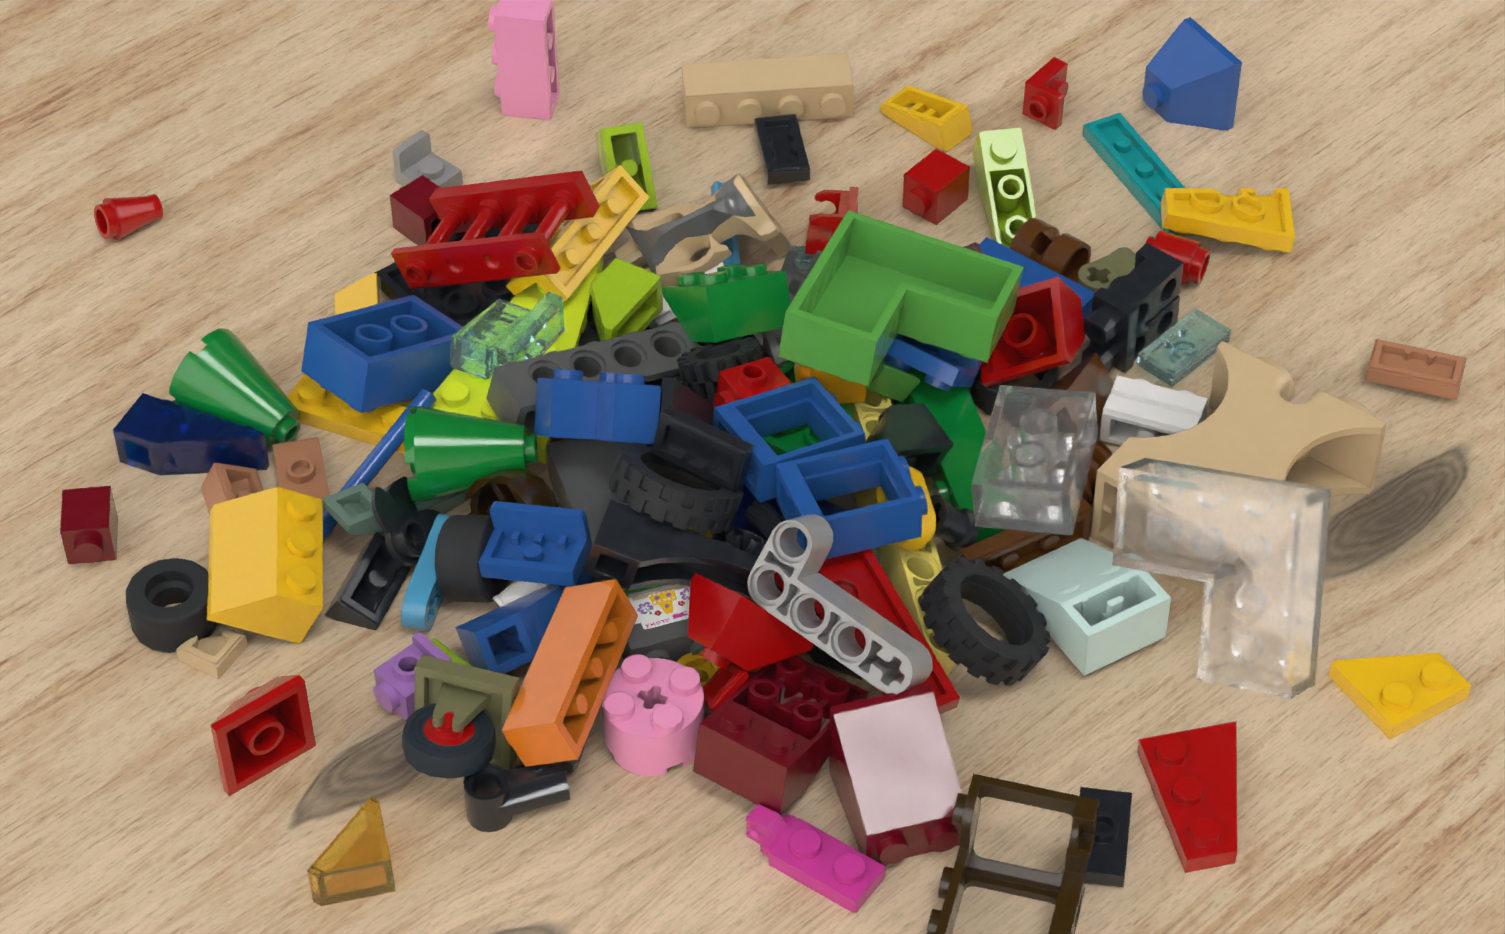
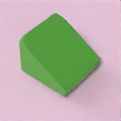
M883 360L866 390L902 402L921 380L920 377L913 373L898 369Z

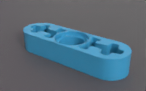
M438 514L433 523L404 595L401 610V623L404 628L429 632L435 622L444 599L436 578L435 549L441 527L451 515Z

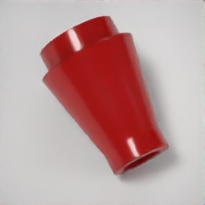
M156 194L138 197L105 198L102 204L96 205L94 208L96 226L101 236L105 239L113 237L115 240H119L163 217L162 204Z

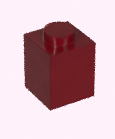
M421 175L390 195L393 228L418 246L425 245L441 221L429 200L436 188L441 187L424 175Z
M111 486L62 490L60 534L68 564L117 560L118 515Z

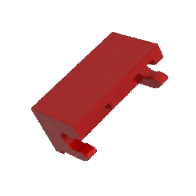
M850 187L849 191L823 190L815 194L814 199L816 201H830L835 205L836 209L832 214L819 213L810 215L805 242V254H815L817 250L823 252L847 211L858 213V187Z

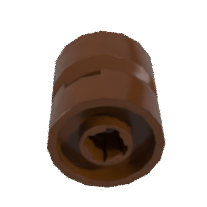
M1030 218L1017 231L1010 245V249L1076 283H1078L1080 268L1089 263L1091 257V247L1088 243L1068 233L1060 235V231L1056 227L1038 218Z

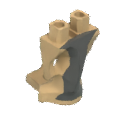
M738 173L724 183L707 201L698 206L689 202L632 219L626 228L633 239L614 253L618 259L640 268L648 264L649 266L645 270L662 276V287L678 284V275L706 272L719 265V263L732 254L726 245L720 243L735 235H748L767 242L778 257L786 255L793 246L782 231L777 220L759 199L744 176ZM709 249L707 254L702 257L704 250Z

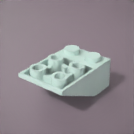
M1083 538L1003 574L1009 580L1015 579L1022 586L1020 590L1026 596L1030 595L1037 603L1035 607L1037 612L1043 613L1047 625L1044 627L1045 630L1050 632V637L1084 676L1166 637L1171 597L1142 565Z

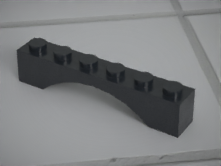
M610 500L583 573L604 581L617 579L620 586L627 590L651 585L690 586V581L694 574L697 573L754 602L748 592L747 581L758 556L735 548L727 542L714 540L687 528L684 530L673 527L670 522L663 521L661 523L651 519L650 514L645 512L639 513L630 508V505ZM774 581V583H775L777 589H778L780 592L783 593V590H782V589L778 586V584ZM815 644L810 651H807L816 663L862 680V677Z

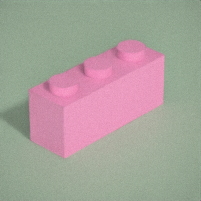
M499 0L498 5L492 6L490 9L489 30L495 32L491 59L492 64L498 65L494 93L495 97L501 98L502 115L551 120L560 96L554 0Z

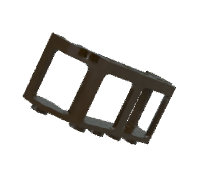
M973 774L968 794L958 793L952 824L961 826L959 850L954 868L945 866L943 869L938 898L944 899L942 910L932 909L926 934L953 933L963 893L968 887H980L1052 903L1055 905L1048 934H1075L1085 892L1084 883L1087 866L1096 835L1100 800ZM991 797L1071 815L1073 823L1064 870L1061 873H1051L981 858L976 855L973 846L980 815L981 798Z

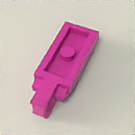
M759 804L746 817V837L760 844V851L769 858V865L852 913H856L886 878V866L800 818L797 819L789 814L782 818L779 813Z

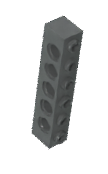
M670 322L661 327L641 332L634 331L624 336L600 342L592 341L583 346L559 352L551 351L542 356L518 362L510 361L494 368L486 399L500 421L526 425L528 435L534 434L537 379H554V369L583 371V381L599 382L600 372L645 375V385L661 386L663 377L674 378L678 382L682 381L677 358L681 357V354L684 352H691V348L696 346L704 347V344L708 342H692L680 322ZM754 334L742 336V339L751 337L753 340L757 339Z

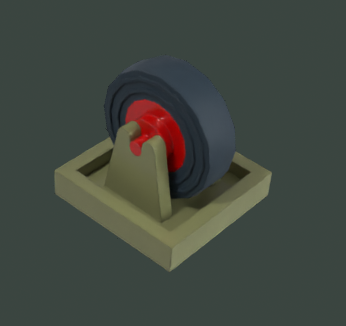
M422 655L415 665V712L407 718L402 733V747L407 762L421 773L431 777L447 779L469 776L481 771L488 763L499 765L504 769L512 768L517 760V753L507 742L501 730L519 692V678Z

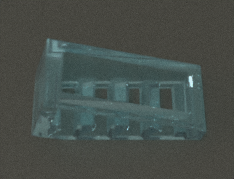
M498 299L451 336L450 365L454 369L485 380L493 376L494 368L505 363L536 324L538 313Z

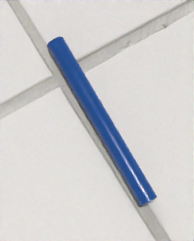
M421 389L340 491L362 482L368 487L404 442L406 414H411L409 407L422 406L431 408L437 401L433 394L425 389ZM325 509L323 511V541L338 524Z

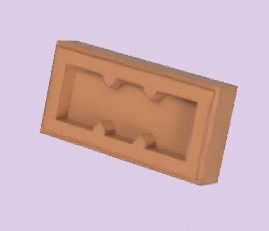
M1375 339L1365 381L1457 400L1467 358Z
M319 437L272 445L280 488L320 499L330 496Z

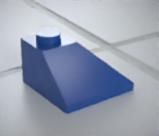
M1191 17L1186 18L1146 66L1142 100L1145 101L1149 108L1156 111L1169 123L1224 131L1230 130L1234 126L1242 62Z

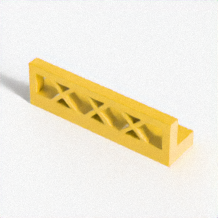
M621 165L590 185L600 205L594 217L563 221L550 241L549 246L561 267L557 274L512 278L506 287L515 296L534 283H537L557 306L571 296L649 199L645 191Z

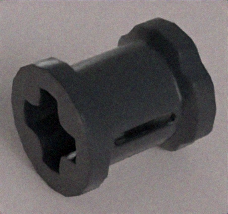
M941 495L930 496L936 515V530L933 538L938 537L942 539L945 545L954 551L971 546L979 534L980 519L978 515L968 508L959 510L952 507L950 501Z

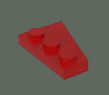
M1236 721L1139 739L1137 753L1185 873L1235 864L1238 851Z

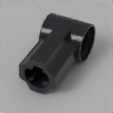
M562 762L528 767L520 765L509 769L488 763L481 771L466 776L463 780L467 819L472 827L487 833L497 832L505 828L511 822L513 815L570 800L569 787Z

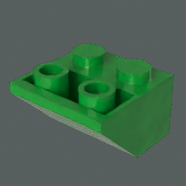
M766 263L744 266V264H732L718 267L717 272L714 273L693 272L677 276L678 284L661 287L664 299L692 342L715 343L783 328L785 313L791 304L786 271H768Z

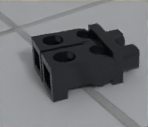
M1149 243L1142 246L1136 252L1135 268L1128 275L1112 280L1109 290L1101 287L1093 294L1092 313L1084 319V330L1090 339V344L1082 352L1081 362L1092 353L1097 352L1107 371L1115 367L1121 372L1126 373L1133 367L1136 359L1140 358L1175 328L1178 323L1180 296L1178 294L1181 292L1184 263Z

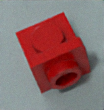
M1053 57L1025 82L1023 115L1054 130L1062 125L1064 99L1068 91V83L1066 82L1068 63Z

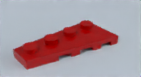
M872 549L825 559L818 573L922 643L929 650L933 664L931 674L924 683L915 687L930 684L939 714L957 708L960 696ZM775 572L774 581L784 590V581ZM815 600V613L823 621L825 617L824 608L818 600ZM856 628L854 632L855 640L861 648L865 649V636Z

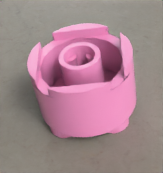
M640 654L625 658L621 667L614 672L601 704L604 742L613 754V760L623 769L644 776L668 774L667 768L682 762L683 767H685L695 759L699 724L704 720V694L699 673L694 668L683 666L667 659L648 658Z

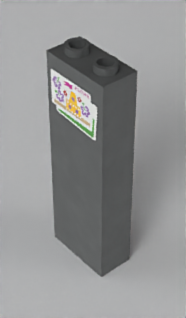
M572 438L547 444L549 479L561 508L579 509L586 512L593 546L610 500L631 506V504L623 503L616 498L617 493L611 492L609 489L610 484H608L622 446H630L631 443ZM591 576L593 583L604 581L602 579ZM651 585L632 590L622 588L638 614L622 653L623 660L631 655L640 654L648 658H661L677 662L686 654L692 653V655H695L704 649V646L688 637L690 586Z

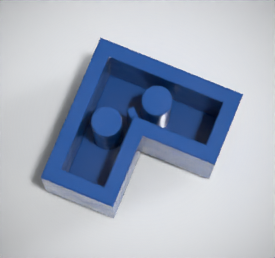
M554 369V379H537L534 435L653 444L659 422L661 386L645 385V375L600 372L599 382L583 381V371Z

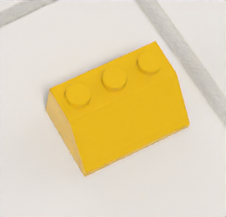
M274 487L213 505L210 510L207 620L301 644L323 609L322 499Z

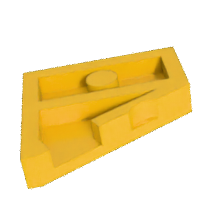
M1440 653L1335 660L1330 664L1328 674L1389 739L1468 699L1472 686Z

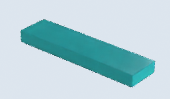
M1117 113L1083 124L1082 136L1158 226L1165 232L1175 235L1179 234L1171 229L1162 228L1160 202L1165 188L1185 187L1121 113Z

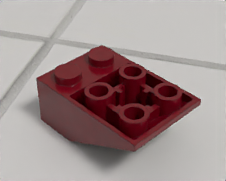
M797 655L763 666L699 724L693 772L755 804L762 805L781 815L808 789L829 757L830 707L867 699L868 691L805 661Z

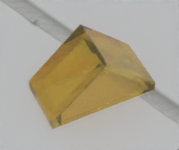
M370 797L307 870L314 903L326 906L396 891L391 857L378 800Z

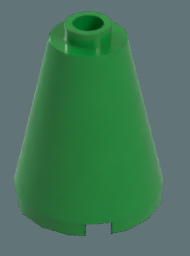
M219 328L204 336L201 341L206 346L197 356L189 351L174 373L169 387V394L176 399L172 402L186 412L272 448L273 444L291 442L301 427L300 422H298L300 412L237 335L228 329Z
M410 406L409 411L411 414H406L404 432L405 464H410L411 472L413 474L416 473V479H407L408 490L413 502H425L468 490L473 482L499 470L519 469L529 471V464H536L538 461L536 435H528L526 425L422 406Z

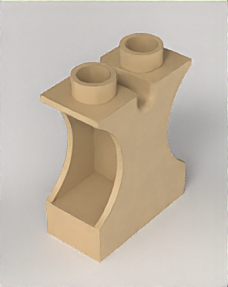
M1222 341L1217 346L1208 408L1210 416L1198 425L1179 433L1148 438L1129 437L1097 470L1090 537L1255 625L1284 592L1296 530V522L1291 515L1301 507L1321 498L1341 494H1370L1375 485L1387 422L1373 416L1364 405L1356 400L1347 397L1336 398L1321 390L1316 391L1306 402H1289L1294 397L1295 384L1290 373L1280 363L1267 357H1254Z

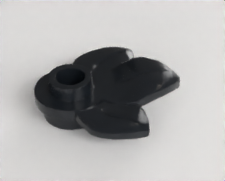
M404 476L392 482L386 491L380 487L373 488L371 503L376 521L385 532V545L388 553L398 563L404 566H411L418 563L433 523L441 512L431 509L418 511L415 502L410 497L407 477Z

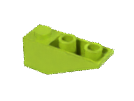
M1022 128L981 131L978 133L972 150L978 191L992 238L1010 248L1011 242L1020 227L1030 218H1036Z

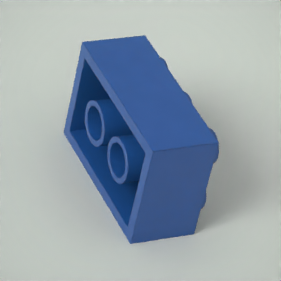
M415 295L308 322L301 372L319 383L323 389L329 390L348 403L352 409L361 413L371 412L382 406L408 401L416 397L421 389L435 392L472 348L474 334Z

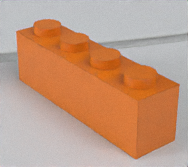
M617 579L566 587L561 595L501 730L525 767L579 759L638 617L637 612Z

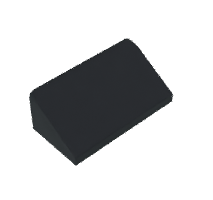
M376 532L359 553L324 615L336 621L375 631L413 565L404 566L398 563L388 553L385 537Z

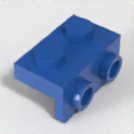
M897 334L884 359L886 363L898 369L909 372L911 367L926 373L924 377L925 382L945 391H950L951 386L972 387L983 362L963 357L959 353L932 344L918 342L901 334Z
M493 502L490 514L494 530L478 562L481 576L570 587L576 586L592 548L586 512L579 509Z

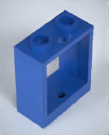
M815 377L715 407L714 427L754 445L744 484L760 503L776 498L775 464L866 443L862 426L847 414L839 405L836 397L829 393ZM807 424L822 442L777 456L762 437Z
M888 438L775 464L777 504L785 519L789 520L806 514H816L823 517L830 524L833 531V544L826 559L922 537V516L928 512L925 493L921 486H914L905 457L896 454ZM881 486L888 499V502L823 516L816 503L819 500ZM798 529L797 541L799 546L806 551L807 538Z

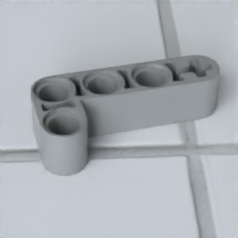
M806 514L779 523L772 531L749 574L747 581L748 592L754 602L880 691L887 694H898L924 683L929 678L933 668L929 650L922 643L818 573L833 544V531L830 524L823 517L816 514ZM798 529L807 538L806 551L799 546L797 541ZM775 572L784 581L783 593L777 589L774 583ZM815 600H818L824 608L825 617L823 621L815 613ZM856 628L865 636V649L861 648L855 640L854 632Z

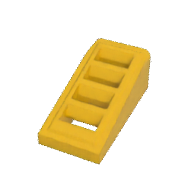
M909 85L880 105L882 114L929 144L946 152L970 136L973 131L968 105Z

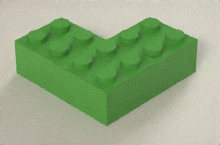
M848 210L786 310L778 357L796 362L804 367H811L841 377L849 382L869 386L897 334H901L918 342L932 344L959 353L963 357L987 363L1014 312L1024 267Z

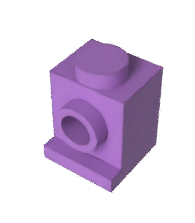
M421 632L412 636L413 643L374 669L376 686H374L373 691L376 699L388 712L394 710L405 721L415 712V665L421 656L427 655L452 661L449 656Z

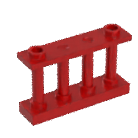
M582 170L436 188L429 200L441 220L425 245L394 248L391 256L410 289L557 274L561 267L549 246L550 241L563 221L594 217L600 205ZM539 224L534 233L521 234L526 225ZM503 228L497 237L485 238L490 229ZM466 232L461 241L449 242L454 233Z

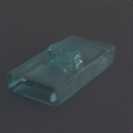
M548 291L523 319H519L514 323L510 333L496 346L498 366L510 361L518 362L542 356L565 332L564 309L561 296Z
M1195 308L1140 351L1137 357V365L1173 387L1216 353L1217 346L1222 341L1228 343L1231 330Z

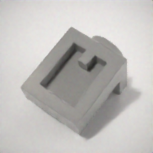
M423 130L393 150L396 182L401 186L407 185L421 175H424L441 188L463 184L462 171L432 153L430 135Z

